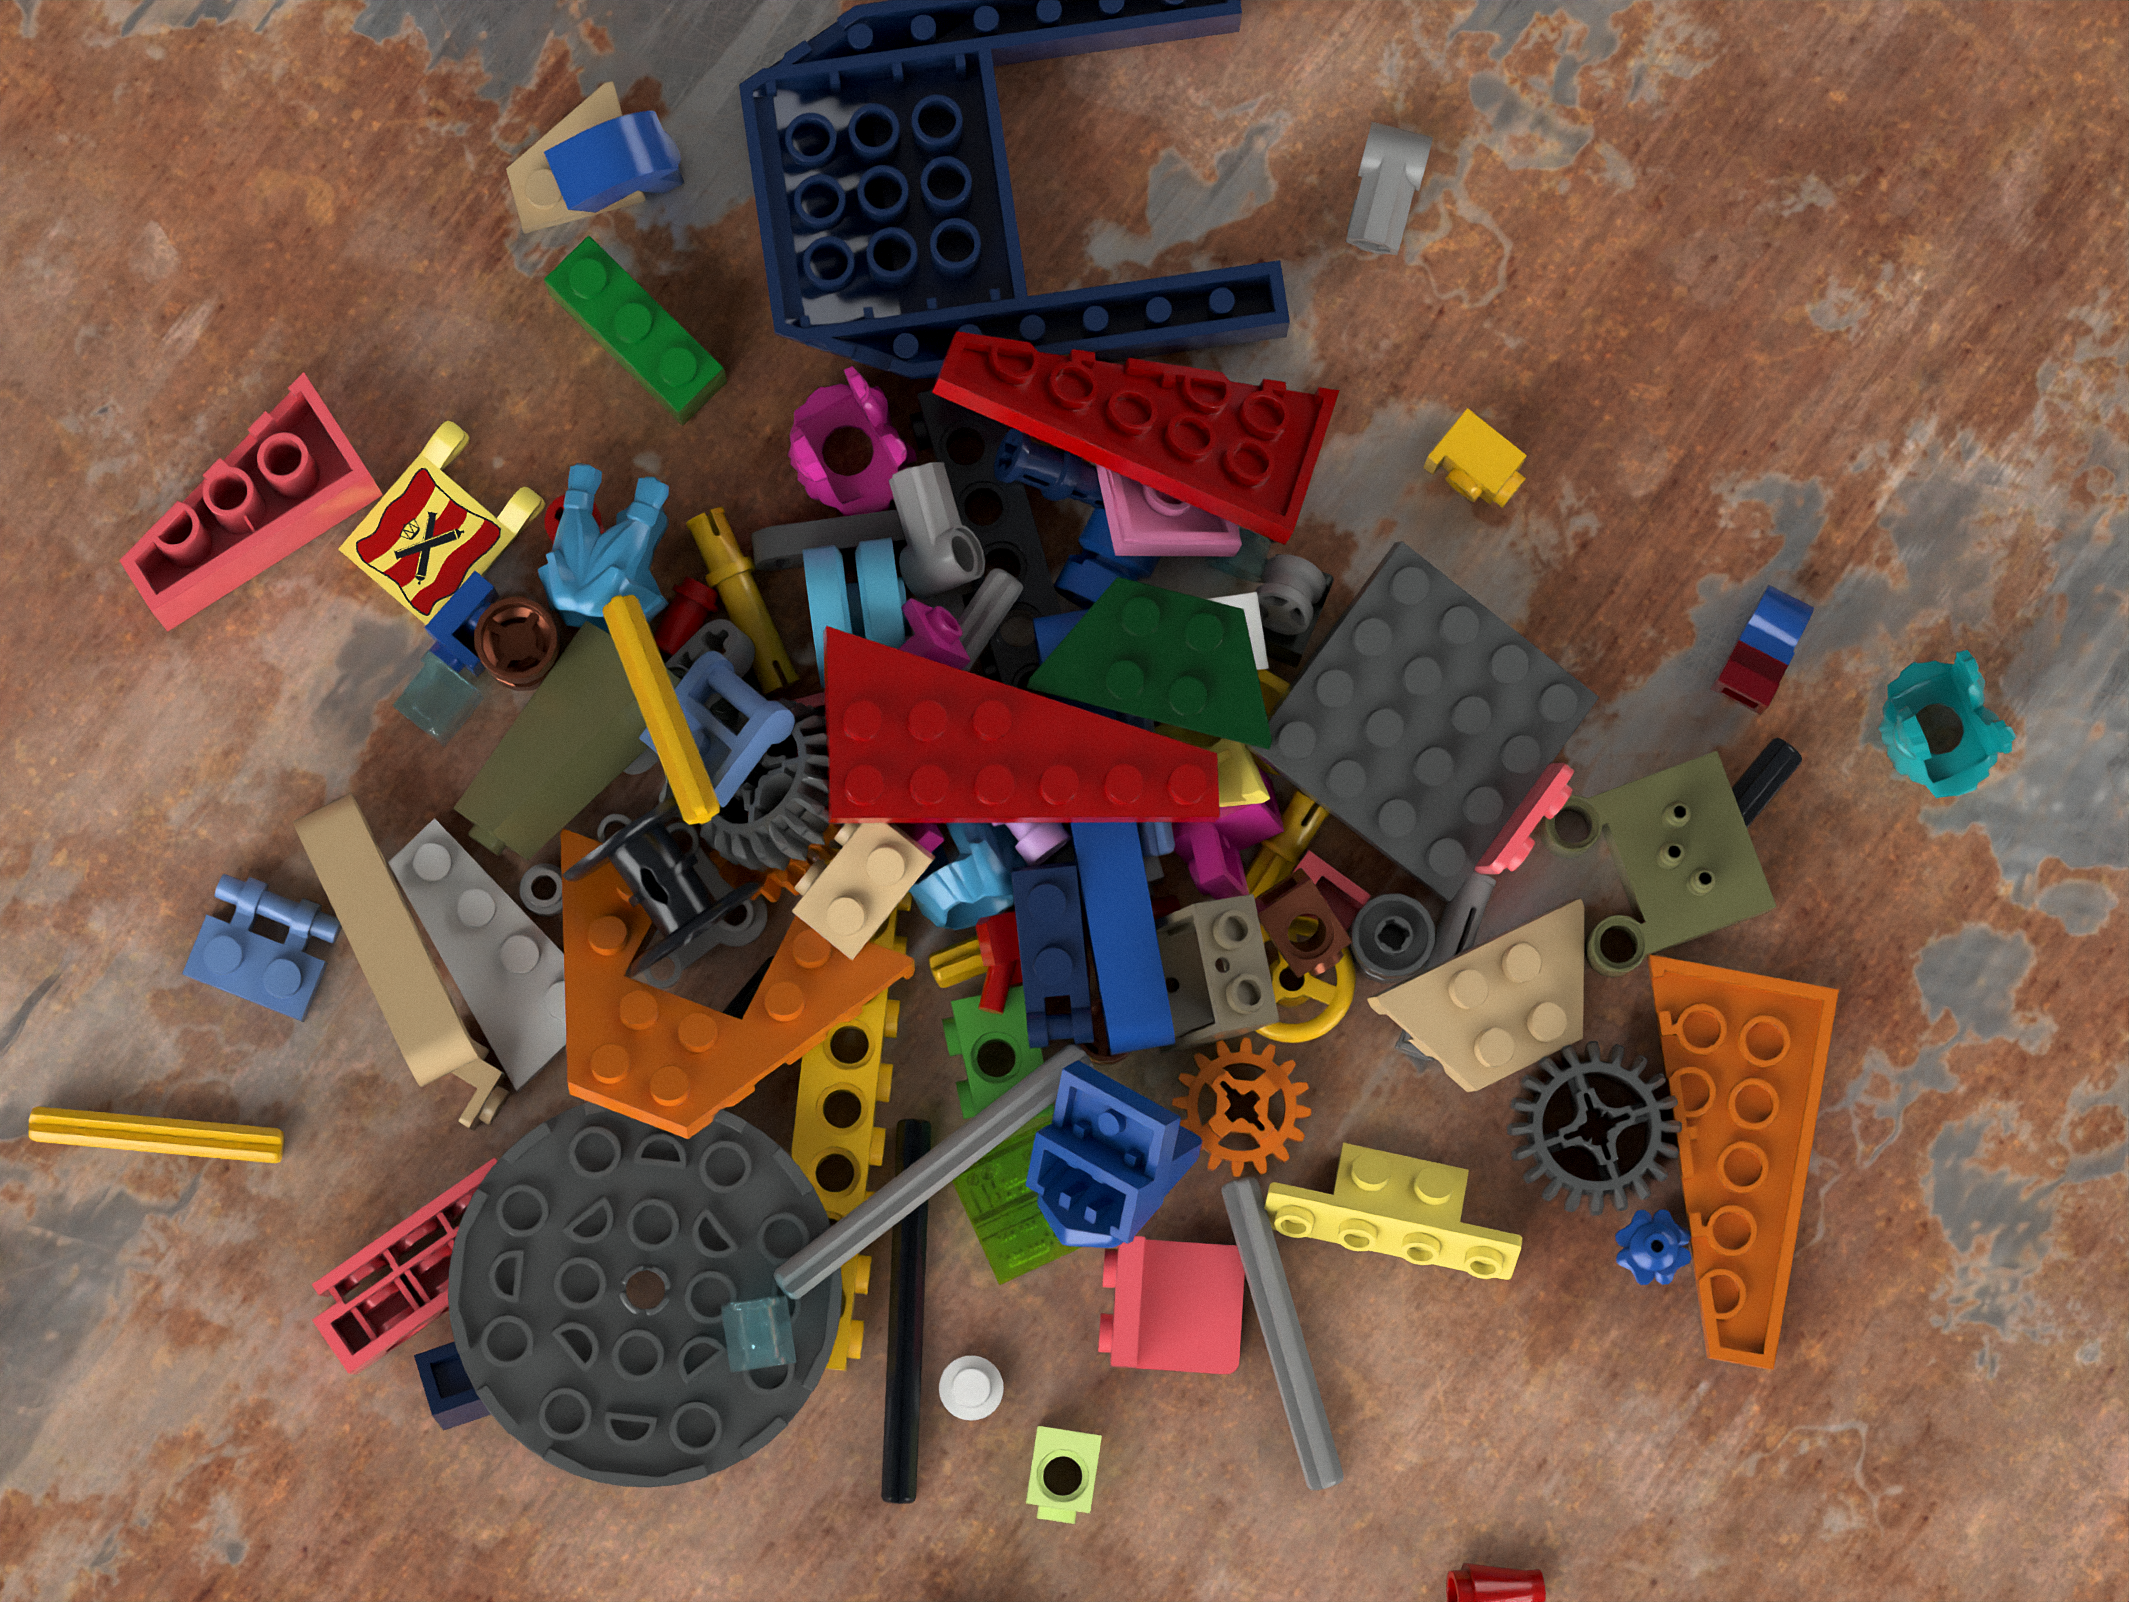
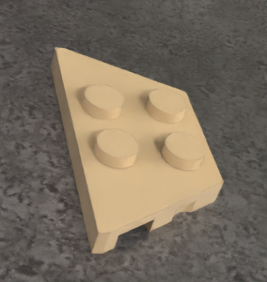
M1581 898L1569 900L1367 998L1369 1005L1379 1015L1387 1014L1411 1035L1408 1041L1424 1055L1437 1059L1444 1067L1445 1073L1466 1092L1478 1091L1541 1060L1545 1056L1561 1050L1564 1046L1583 1039L1585 906Z

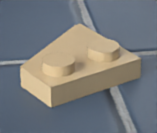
M613 81L600 86L506 168L524 234L646 201L644 192L636 191L596 213L568 210L544 154L546 150L584 130L623 116Z

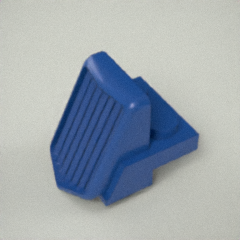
M1079 1060L1062 1069L1052 1123L1035 1134L1025 1186L1038 1193V1207L1062 1245L1114 1248L1123 1242L1127 1244L1132 1242L1138 1231L1161 1207L1164 1197L1199 1158L1202 1139L1197 1134L1180 1126L1181 1117Z

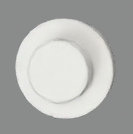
M964 1356L954 1360L946 1367L940 1379L939 1393L943 1405L951 1414L963 1420L973 1421L989 1416L999 1406L1003 1397L1004 1386L1000 1372L994 1364L979 1356Z

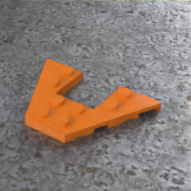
M563 828L560 833L562 874L603 843ZM611 861L576 882L567 881L562 877L567 1082L570 1095L690 1139L713 1122L714 1116L721 1109L735 1106L755 1091L754 1084L786 1062L788 1065H791L823 1042L831 1028L841 1022H850L860 1015L864 1004L901 977H904L906 980L912 977L915 972L914 958L868 941L857 956L851 960L796 915L741 1020L631 979L632 963L646 951L657 927L641 904L634 908L632 907L628 899L634 894Z

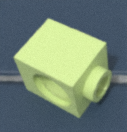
M1037 1426L1026 1504L1038 1505V1519L1075 1524L1077 1511L1090 1513L1102 1439L1101 1435ZM1056 1457L1071 1458L1081 1469V1483L1071 1494L1056 1495L1044 1483V1469Z

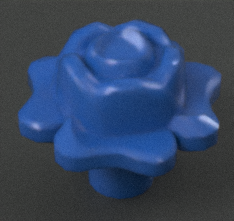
M1666 1209L1658 1210L1654 1213L1653 1217L1646 1210H1638L1635 1212L1631 1223L1625 1228L1618 1230L1615 1234V1241L1619 1246L1623 1247L1617 1253L1616 1262L1619 1266L1630 1270L1636 1282L1640 1285H1648L1653 1281V1278L1661 1285H1668L1672 1282L1677 1269L1689 1264L1692 1259L1690 1251L1681 1247L1688 1244L1691 1238L1690 1231L1677 1225L1672 1219L1670 1212Z

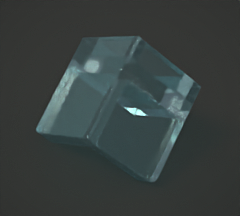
M427 650L420 658L424 667L392 706L445 748L484 697L473 684L431 651Z

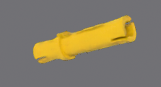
M717 507L709 511L710 515L706 516L704 512L687 521L686 525L688 530H691L709 570V574L705 577L709 588H717L731 622L754 643L755 656L751 666L762 688L761 692L767 697L777 693L779 688L782 691L795 685L801 679L793 668L751 572L756 569L751 557L743 556L726 519L724 508Z

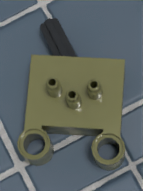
M1778 737L1771 739L1732 788L1719 754L1715 751L1589 798L1571 795L1556 815L1564 811H1572L1583 817L1588 831L1586 838L1581 842L1570 843L1564 841L1555 831L1554 822L1556 815L1550 820L1543 816L1539 829L1541 841L1546 849L1557 857L1569 859L1581 856L1595 844L1601 835V831L1603 832L1636 919L1634 920L1632 917L1624 915L1609 916L1593 928L1587 936L1584 948L1586 960L1593 970L1602 976L1611 978L1624 976L1639 966L1643 959L1650 954L1654 955L1753 919L1769 913L1777 907L1747 829L1801 765L1802 757L1791 744ZM1618 930L1629 937L1632 942L1633 951L1631 958L1627 962L1615 963L1605 958L1600 948V940L1604 932Z

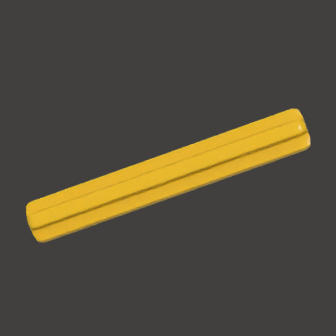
M617 595L611 598V602L603 607V616L683 820L689 825L707 823L720 812V803L639 599L634 595Z
M40 1106L32 1108L28 1124L29 1138L36 1142L265 1163L281 1162L285 1145L284 1132L278 1128Z

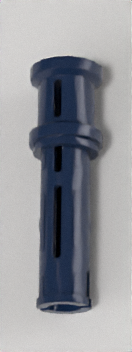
M1012 428L1008 431L998 448L995 458L994 474L997 480L1004 483H1012L1014 480L1038 488L1041 490L1043 497L1051 501L1065 500L1068 497L1091 505L1094 508L1105 510L1096 466L1061 448L1035 440L1030 435Z

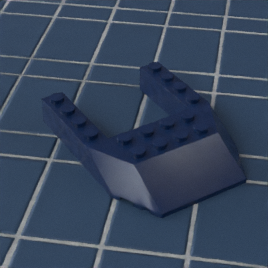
M888 0L860 4L843 13L837 18V22L806 42L804 40L787 51L781 60L769 68H762L740 83L739 89L775 335L909 379L937 378L949 345L957 331L1030 342L1038 352L1069 356L1072 349L1095 352L1096 361L1109 363L1124 361L1128 358L1138 359L1287 337L1290 319L1280 260L1028 296L994 73L995 66L1239 32L1242 18L1240 0Z

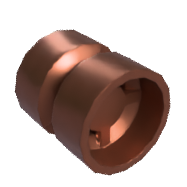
M507 597L491 604L480 616L474 630L475 649L489 675L501 686L515 691H532L539 688L564 652L563 639L550 613L539 603L524 597Z

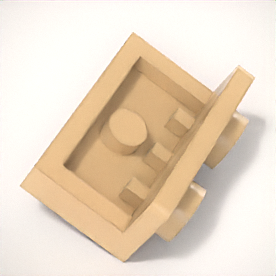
M845 823L834 838L835 841L843 846L828 866L817 859L794 887L803 897L793 908L792 912L851 960L857 956L936 858L894 823Z

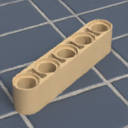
M349 793L293 821L300 840L383 1015L419 1086L423 1087L477 1060L479 1055L353 795Z

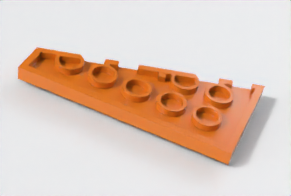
M1650 954L1647 956L1667 1094L1668 1096H1675L1678 1102L1677 1106L1670 1109L1671 1120L1682 1123V1130L1674 1134L1675 1147L1679 1149L1677 1160L1687 1227L1691 1235L1690 1247L1707 1358L1774 1370L1839 989Z

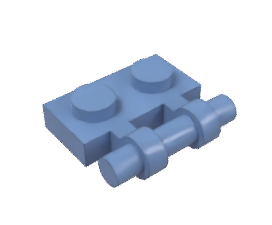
M223 874L214 896L236 905L232 921L227 923L206 914L182 974L304 1022L328 965L326 961L305 952L312 936L332 944L336 942L342 928L338 918L321 912V904L306 898H302L300 903L270 892L268 891L269 885L255 878L249 877L245 882ZM259 915L290 927L284 945L252 932Z

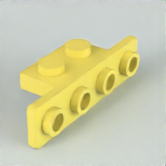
M1343 1143L1333 1194L1273 1182L1269 1185L1264 1207L1267 1210L1272 1230H1277L1288 1237L1319 1239L1341 1244L1343 1247L1353 1251L1369 1250L1402 1257L1418 1265L1434 1264L1467 1271L1472 1276L1483 1279H1511L1521 1251L1523 1239L1517 1234L1460 1222L1468 1169Z

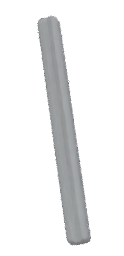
M1077 1044L1065 1046L778 1267L773 1276L784 1294L790 1299L801 1298L1057 1099L1063 1068L1079 1060L1094 1069L1086 1052Z

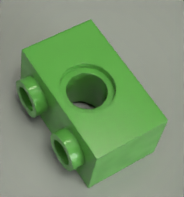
M1023 986L1009 989L1003 1015L978 1009L981 995L951 1001L954 1017L942 1019L949 1056L962 1054L967 1079L955 1082L963 1119L976 1116L1044 1063L1041 1048L1030 1049ZM990 1043H1003L1014 1052L1015 1065L1008 1074L1001 1077H992L980 1069L977 1062L978 1055L982 1048ZM1053 1103L1032 1119L1053 1115Z

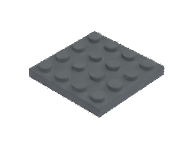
M1403 541L1394 543L1267 715L1272 737L1270 750L1248 744L1245 747L1443 902H1451L1486 850L1546 767L1559 754L1599 699V696Z

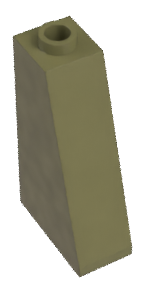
M588 621L584 622L453 808L474 824L468 835L494 854L500 856L504 848L507 847L526 860H529L649 747L639 739L647 726L610 634ZM666 668L675 690L681 680Z

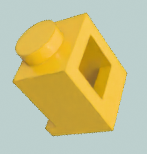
M1467 408L1428 455L1423 468L1434 475L1439 467L1442 466L1449 472L1445 480L1460 495L1472 502H1475L1478 497L1482 498L1489 505L1494 501L1503 508L1526 480L1518 470L1522 467L1527 455Z

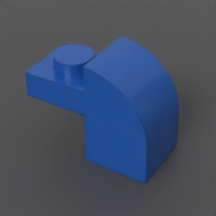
M655 111L636 112L608 120L584 130L544 152L568 210L596 213L636 191L665 194L685 183L678 166L681 162L678 147L673 138L662 129Z

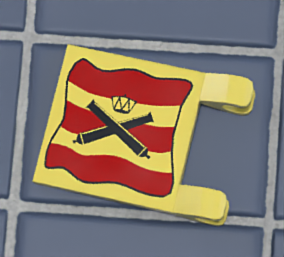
M451 421L444 422L436 430L419 456L338 549L425 625L430 622L474 571L483 577L517 536L540 515L546 504L544 499L536 492L524 486L513 495L498 518H496L447 476L442 470L462 452L470 439L464 430Z

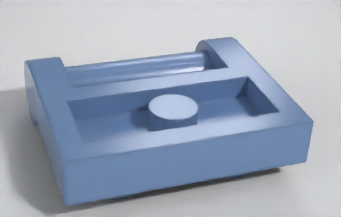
M708 651L695 661L675 688V692L720 806L724 808L770 745L784 741L791 734L795 718L792 712L780 702L767 701L735 674L734 665L720 652ZM711 694H720L749 719L739 734L734 732L703 705ZM646 727L639 739L657 753Z

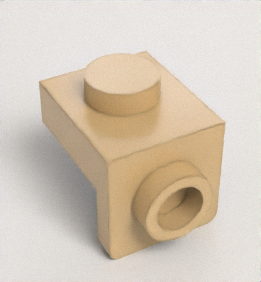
M472 1040L479 1058L451 1073L477 1088L458 1121L475 1131L481 1120L488 1125L493 1123L503 1108L510 1092L502 1088L508 1076L484 1061L490 1050Z

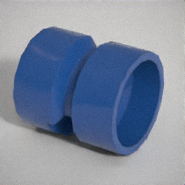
M1095 508L1078 539L1083 549L1081 555H1069L1054 583V589L1058 594L1078 607L1090 609L1117 577L1136 582L1140 579H1150L1161 556H1115L1106 511L1101 508Z

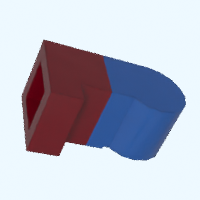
M1768 585L1710 690L1761 715L1769 707L1780 686L1779 683L1795 654L1793 652L1810 620L1814 607Z

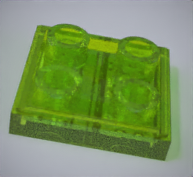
M1052 1120L1000 1143L952 1180V1184L999 1286L1083 1248L1062 1245L1038 1207V1193L1025 1186L1035 1134L1040 1129L1051 1124Z

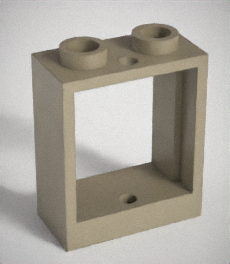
M1254 894L1195 903L1154 920L1165 981L1166 979H1171L1175 983V991L1173 993L1167 991L1175 1044L1159 1047L1160 1054L1214 1045L1218 1041L1223 1040L1225 1042L1280 1022ZM1217 959H1222L1224 973H1220L1216 969L1215 963Z

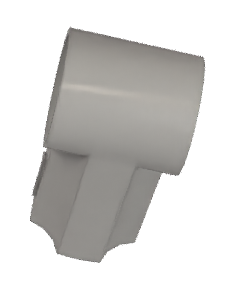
M1376 122L1371 123L1358 173L1362 180L1357 199H1355L1347 228L1346 243L1352 244L1360 250L1380 255H1398L1414 191L1419 192L1433 137Z
M930 462L916 467H909L893 474V478L889 480L907 542V546L900 553L899 564L902 577L909 590L918 598L926 600L980 578L985 570L984 552L975 534L968 527L961 524L944 462Z

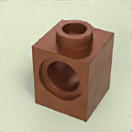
M1299 868L1254 898L1259 922L1298 978L1307 972L1311 976H1316L1329 970L1343 958L1344 954L1341 950L1352 943L1327 902L1302 868ZM1306 913L1314 914L1318 917L1317 931L1310 939L1304 942L1289 940L1288 928L1294 918Z

